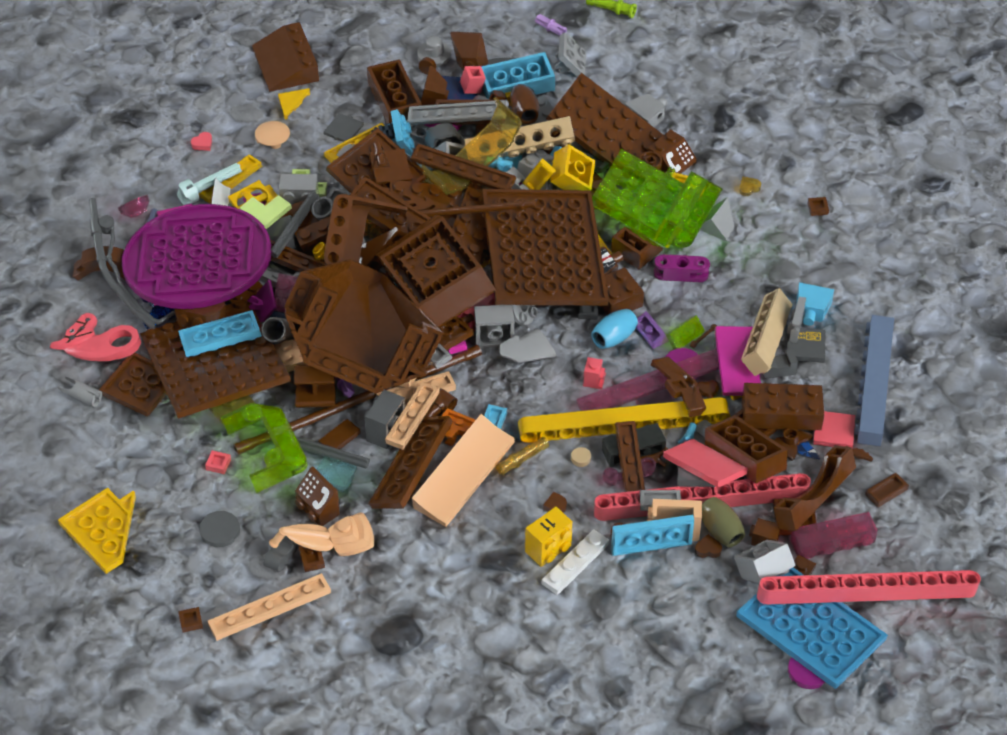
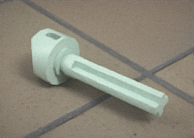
M235 163L194 184L190 179L180 182L177 193L180 202L183 205H188L199 201L198 193L214 186L215 177L219 182L235 176L242 172L240 165Z

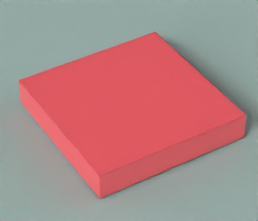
M824 411L822 430H814L813 445L828 447L836 445L853 448L855 415Z

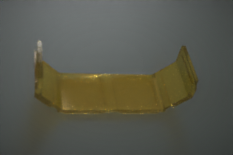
M496 97L493 98L497 107L490 123L456 156L488 166L514 142V138L522 125L521 119ZM424 165L421 166L424 176L445 195L456 193L459 190L462 191L472 183V181L439 170L430 171Z

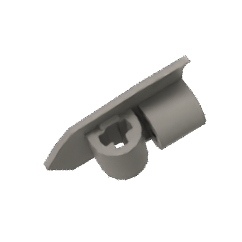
M538 328L529 331L521 337L518 335L513 336L499 346V356L517 363L556 357V352Z

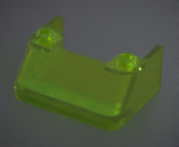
M250 403L221 416L228 435L262 420L275 445V448L269 450L264 456L267 467L249 475L256 493L295 476L307 468L308 461L281 408Z

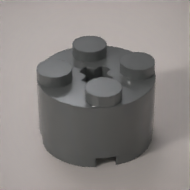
M451 123L438 124L426 131L425 146L436 148L445 141L465 146L463 138Z

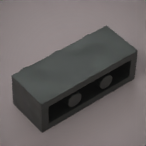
M658 423L636 429L640 457L657 453L666 447V439ZM616 434L602 438V452L610 468L620 465Z

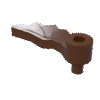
M858 448L852 449L853 455L856 458L870 462L873 461L869 452Z

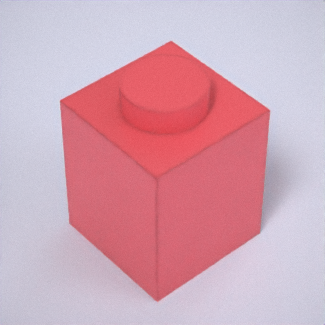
M465 66L460 80L465 94L481 93L486 79L482 67Z

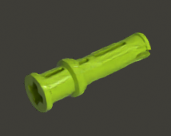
M586 0V4L612 10L617 15L624 14L629 16V18H633L637 10L635 3L628 4L624 3L623 0Z

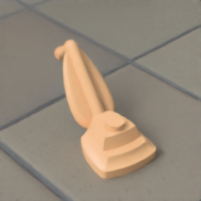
M357 513L337 521L328 529L316 524L284 526L269 541L271 547L277 548L282 539L287 536L291 541L305 548L326 552L334 547L339 556H350L371 549L374 546V535L371 524L365 514Z

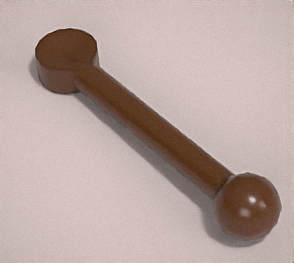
M712 324L708 331L696 341L690 343V347L694 349L701 340L714 331L717 325Z

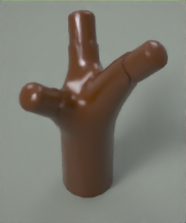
M665 447L663 450L651 455L641 456V464L658 463L665 467L666 463L660 457L668 448Z

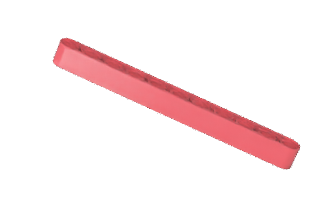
M799 473L772 476L757 484L750 479L734 480L719 488L677 486L649 490H680L681 500L702 501L703 504L707 499L717 497L730 507L773 503V499L801 496L810 488V478L806 474ZM640 490L602 494L595 499L594 516L600 521L648 516V511H640Z
M971 570L764 577L760 580L757 599L760 603L768 605L971 598L977 592L981 577L977 572Z

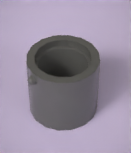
M328 196L319 197L313 202L312 214L319 221L331 216L333 201Z

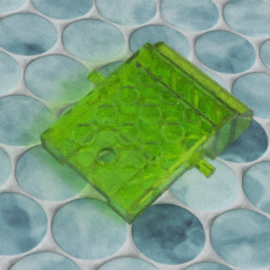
M621 149L592 196L593 207L631 227L633 232L636 231V234L641 233L666 248H669L670 245L686 248L695 240L723 189L692 171L685 183H682L672 177L675 168L668 167V170L664 173ZM616 185H620L624 189H619Z

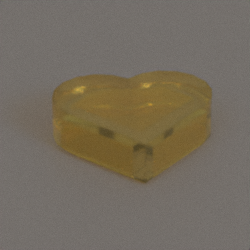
M742 176L739 188L741 195L750 196L752 193H757L761 190V181Z

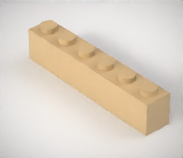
M780 288L764 295L741 358L754 376L760 373L764 374L771 369L784 327L790 315L792 303Z

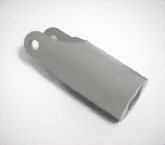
M65 376V378L75 385L71 389L58 386L61 392L93 407H96L102 399V392L68 376Z

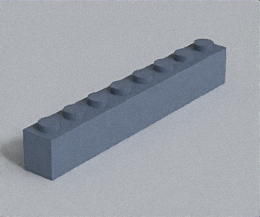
M872 315L871 321L866 323L865 333H869V335L865 336L864 347H867V350L863 351L862 361L866 363L865 365L862 364L861 376H864V379H860L859 390L863 392L862 394L859 393L857 405H861V409L857 408L856 420H859V424L856 423L854 435H858L857 443L881 447L894 328L893 317Z

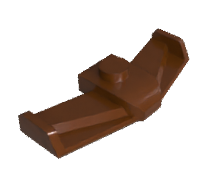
M669 356L652 360L651 366L657 368L668 378L664 386L673 398L682 397L688 411V417L700 416L706 410V405L696 380Z

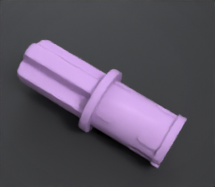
M541 14L536 16L535 23L546 28L548 32L551 31L559 36L567 32V28L556 23L554 19L550 20Z

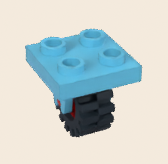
M398 109L391 111L392 123L384 124V126L379 125L378 127L398 147L405 149V153L408 156H412V148H415L413 139L410 138V133L412 132L410 123L406 122L405 116L401 115Z

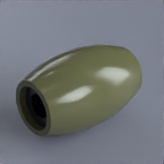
M711 497L702 504V521L717 541L730 548L739 544L744 539L745 531L742 522L727 503L717 497Z

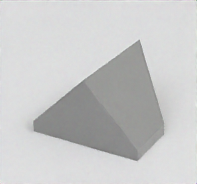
M728 197L702 213L693 227L726 241L734 230Z

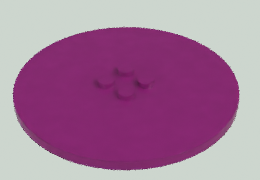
M219 204L190 205L163 213L147 222L135 232L124 249L122 269L129 287L134 293L148 302L176 309L202 308L230 300L254 285L269 265L271 242L264 225L253 215L243 210Z

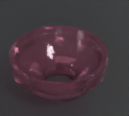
M144 195L117 209L120 214L130 217V219L147 212L150 203L149 196Z

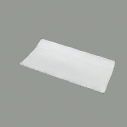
M216 177L212 204L228 206V196H230L231 188L224 186Z

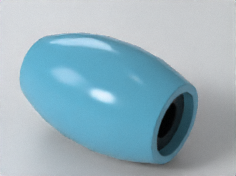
M621 309L610 313L593 329L591 333L593 342L601 349L620 344L635 330L638 325L637 317L629 309Z

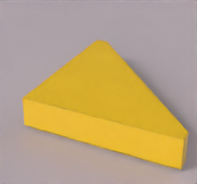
M309 88L278 94L285 120L303 103L304 98L310 95Z

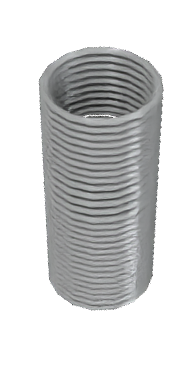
M272 317L263 323L262 334L266 340L281 343L294 339L287 319ZM281 322L284 326V334L278 339L275 335V328Z

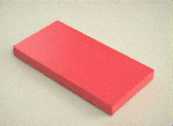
M690 439L663 452V458L717 488L747 474V467L695 439Z

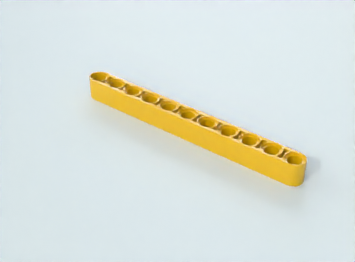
M719 397L703 399L706 410L700 416L688 417L684 401L527 416L518 420L520 440L525 443L616 434L614 425L616 422L635 421L636 429L658 423L660 429L688 427L690 423L698 425L703 420L716 424L731 416L727 400Z

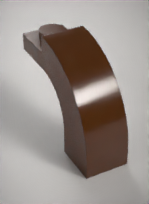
M103 246L105 256H107L109 246ZM95 247L82 251L81 260L74 264L73 277L79 281L90 273L100 270L96 259ZM113 247L112 261L117 266L120 277L125 280L122 269L124 249ZM106 261L108 270L115 273L108 261Z

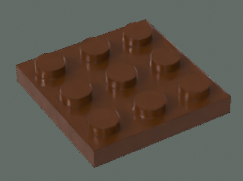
M137 353L128 356L99 389L102 392V396L147 417L167 395L151 359Z

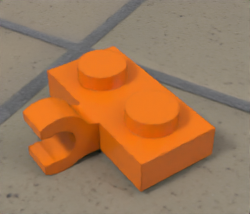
M447 408L442 416H450L453 422L445 435L447 437L445 444L453 446L457 436H463L475 422V419Z

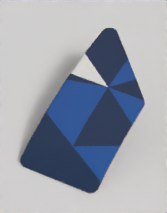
M808 441L797 445V451L800 455L820 460L819 455Z

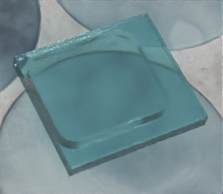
M324 456L317 470L338 491L344 492L352 482L357 466Z

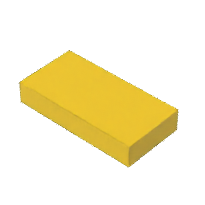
M542 158L522 183L530 190H540L556 170Z

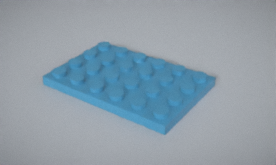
M793 567L789 569L787 574L781 576H803V574ZM756 594L736 614V617L834 689L840 686L882 645L888 636L843 602L767 605L760 603Z

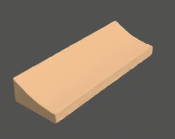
M480 414L412 497L413 508L447 527L514 444V437L499 429L485 416Z

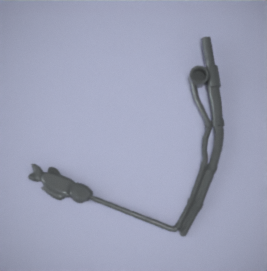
M90 198V229L99 268L111 289L120 297L130 311L143 321L147 327L154 329L155 324L159 325L174 316L175 313L172 311L157 320L139 304L126 288L125 284L121 281L117 266L112 261L111 254L115 241L114 219L109 215L98 218L96 198ZM102 233L110 234L111 236L107 256H105ZM106 261H108L110 266L113 268L116 274L118 284H116L115 280L109 273V270L106 266Z

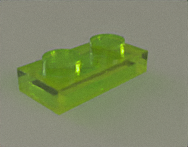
M694 315L668 332L666 336L674 350L684 347L704 333L705 330L698 316Z

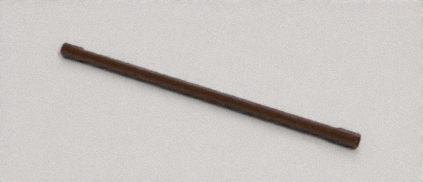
M479 345L453 355L452 359L439 369H436L432 364L427 366V376L481 356L482 351ZM427 376L417 377L415 381H418V380H420V379H422V378H425V377H427ZM369 390L336 403L335 407L323 408L255 437L233 444L235 452L239 455L252 450L256 446L281 437L283 433L288 434L374 399L377 394Z

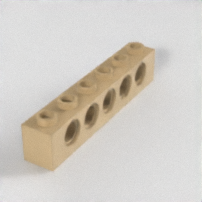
M568 116L464 140L468 160L483 164L484 161H487V157L509 156V158H513L524 152L532 154L537 152L538 149L550 150L556 145H571L572 142H575L571 118ZM554 131L560 132V135L556 138L551 137V133ZM536 135H541L542 139L536 142L533 140ZM518 139L525 140L523 145H517L516 141ZM500 143H507L505 149L498 148ZM485 146L490 148L487 153L481 152V149Z

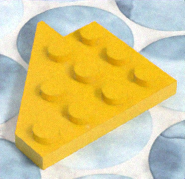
M107 487L58 519L59 525L105 574L123 563L136 499L134 491L118 499Z

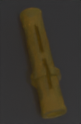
M542 436L520 451L511 453L504 461L496 464L498 473L504 475L511 469L520 467L523 462L550 446L548 440Z

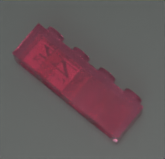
M865 512L802 526L797 531H792L790 541L796 555L810 559L822 554H831L840 550H850L858 546L871 545L876 541L878 530L870 513Z

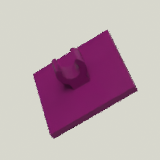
M267 280L257 294L247 300L250 302L249 308L255 311L260 322H265L277 308L271 280Z

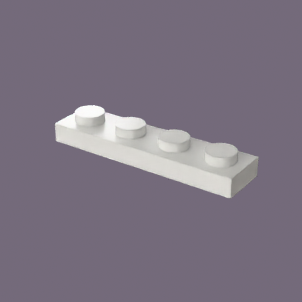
M593 529L542 579V585L558 595L609 545V539Z

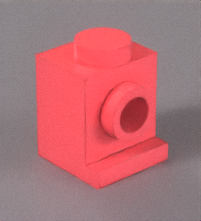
M587 357L584 369V387L603 388L606 373L605 368L602 367V359Z

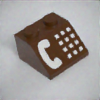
M671 129L648 147V151L656 152L662 157L661 172L671 177L672 172L682 174L697 161L685 138Z
M312 466L295 490V504L300 510H304L307 513L308 518L313 523L316 522L318 525L324 526L340 515L338 490Z

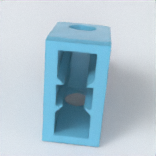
M799 282L797 302L799 296L806 298L803 317L805 325L811 326L814 324V321L822 322L832 305L834 289Z

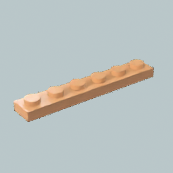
M321 573L208 620V626L216 641L330 594L331 588Z

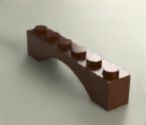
M834 445L824 456L819 474L811 487L804 494L796 498L784 497L774 507L779 529L797 531L856 469L852 447Z

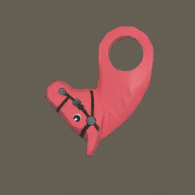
M85 313L75 324L66 330L64 338L52 342L50 348L64 350L65 353L83 360L112 361L131 356L139 349L141 340L138 330L129 325H120L102 334L95 335L94 328L98 320L95 315ZM127 336L132 338L124 346H112V343L120 337Z

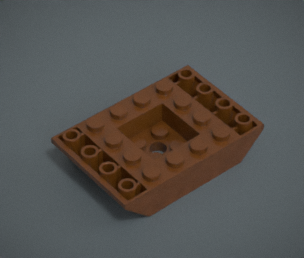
M438 214L375 254L400 290L438 328L496 291L479 262L443 216ZM435 261L433 266H426L428 262Z

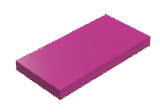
M716 326L714 329L723 396H742L744 383H761L760 374L754 376L741 360L753 327Z

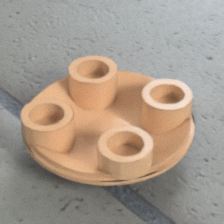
M279 121L262 123L255 130L256 142L271 146L273 149L280 148L281 144L287 141L290 136L288 126Z

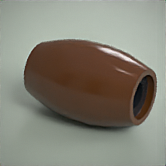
M525 84L514 86L509 98L513 114L524 124L535 122L540 110L536 94Z

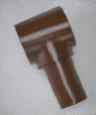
M440 388V393L424 417L438 416L444 413L447 408L453 410L457 405L458 399Z

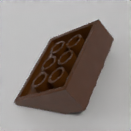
M300 22L284 25L252 45L269 92L319 81L318 65Z

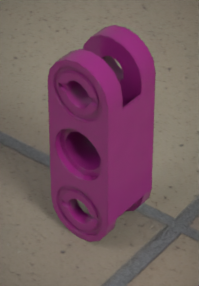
M663 254L657 256L654 261V276L658 280L704 282L709 277L710 261L703 256Z

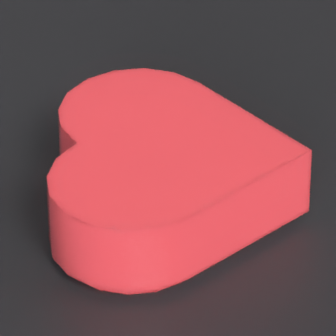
M202 132L199 136L191 139L192 149L211 151L212 135L209 132Z

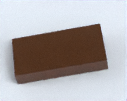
M346 419L318 440V442L341 449L360 435L361 430Z
M895 472L867 489L865 495L879 508L908 490L909 485Z

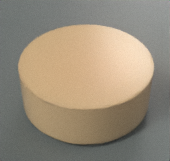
M584 447L575 448L571 453V461L575 466L585 467L591 461V453Z

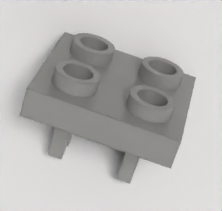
M566 33L561 34L559 38V51L555 55L560 61L555 65V69H559V73L571 70L577 77L581 73L585 75L586 51L572 37H569Z

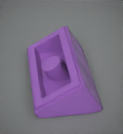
M647 311L637 318L638 325L636 329L653 349L671 340Z

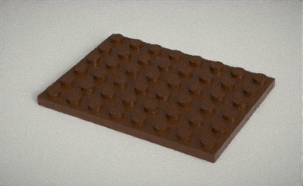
M482 189L483 205L517 202L520 199L536 201V207L526 208L525 210L511 209L484 212L492 282L496 289L494 292L495 305L608 306L609 298L591 190Z
M248 298L225 305L228 317L251 311L252 309L249 308L250 302L247 301ZM254 310L253 313L259 326L261 337L239 342L232 346L221 347L214 351L203 352L196 356L186 357L178 331L190 327L179 325L177 321L140 333L141 340L178 419L291 381L290 375L272 342L264 338L262 324Z

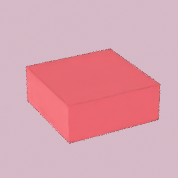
M212 450L205 465L206 470L225 474L231 461V455Z

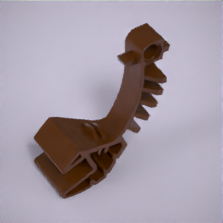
M294 366L296 408L335 407V376L312 366Z

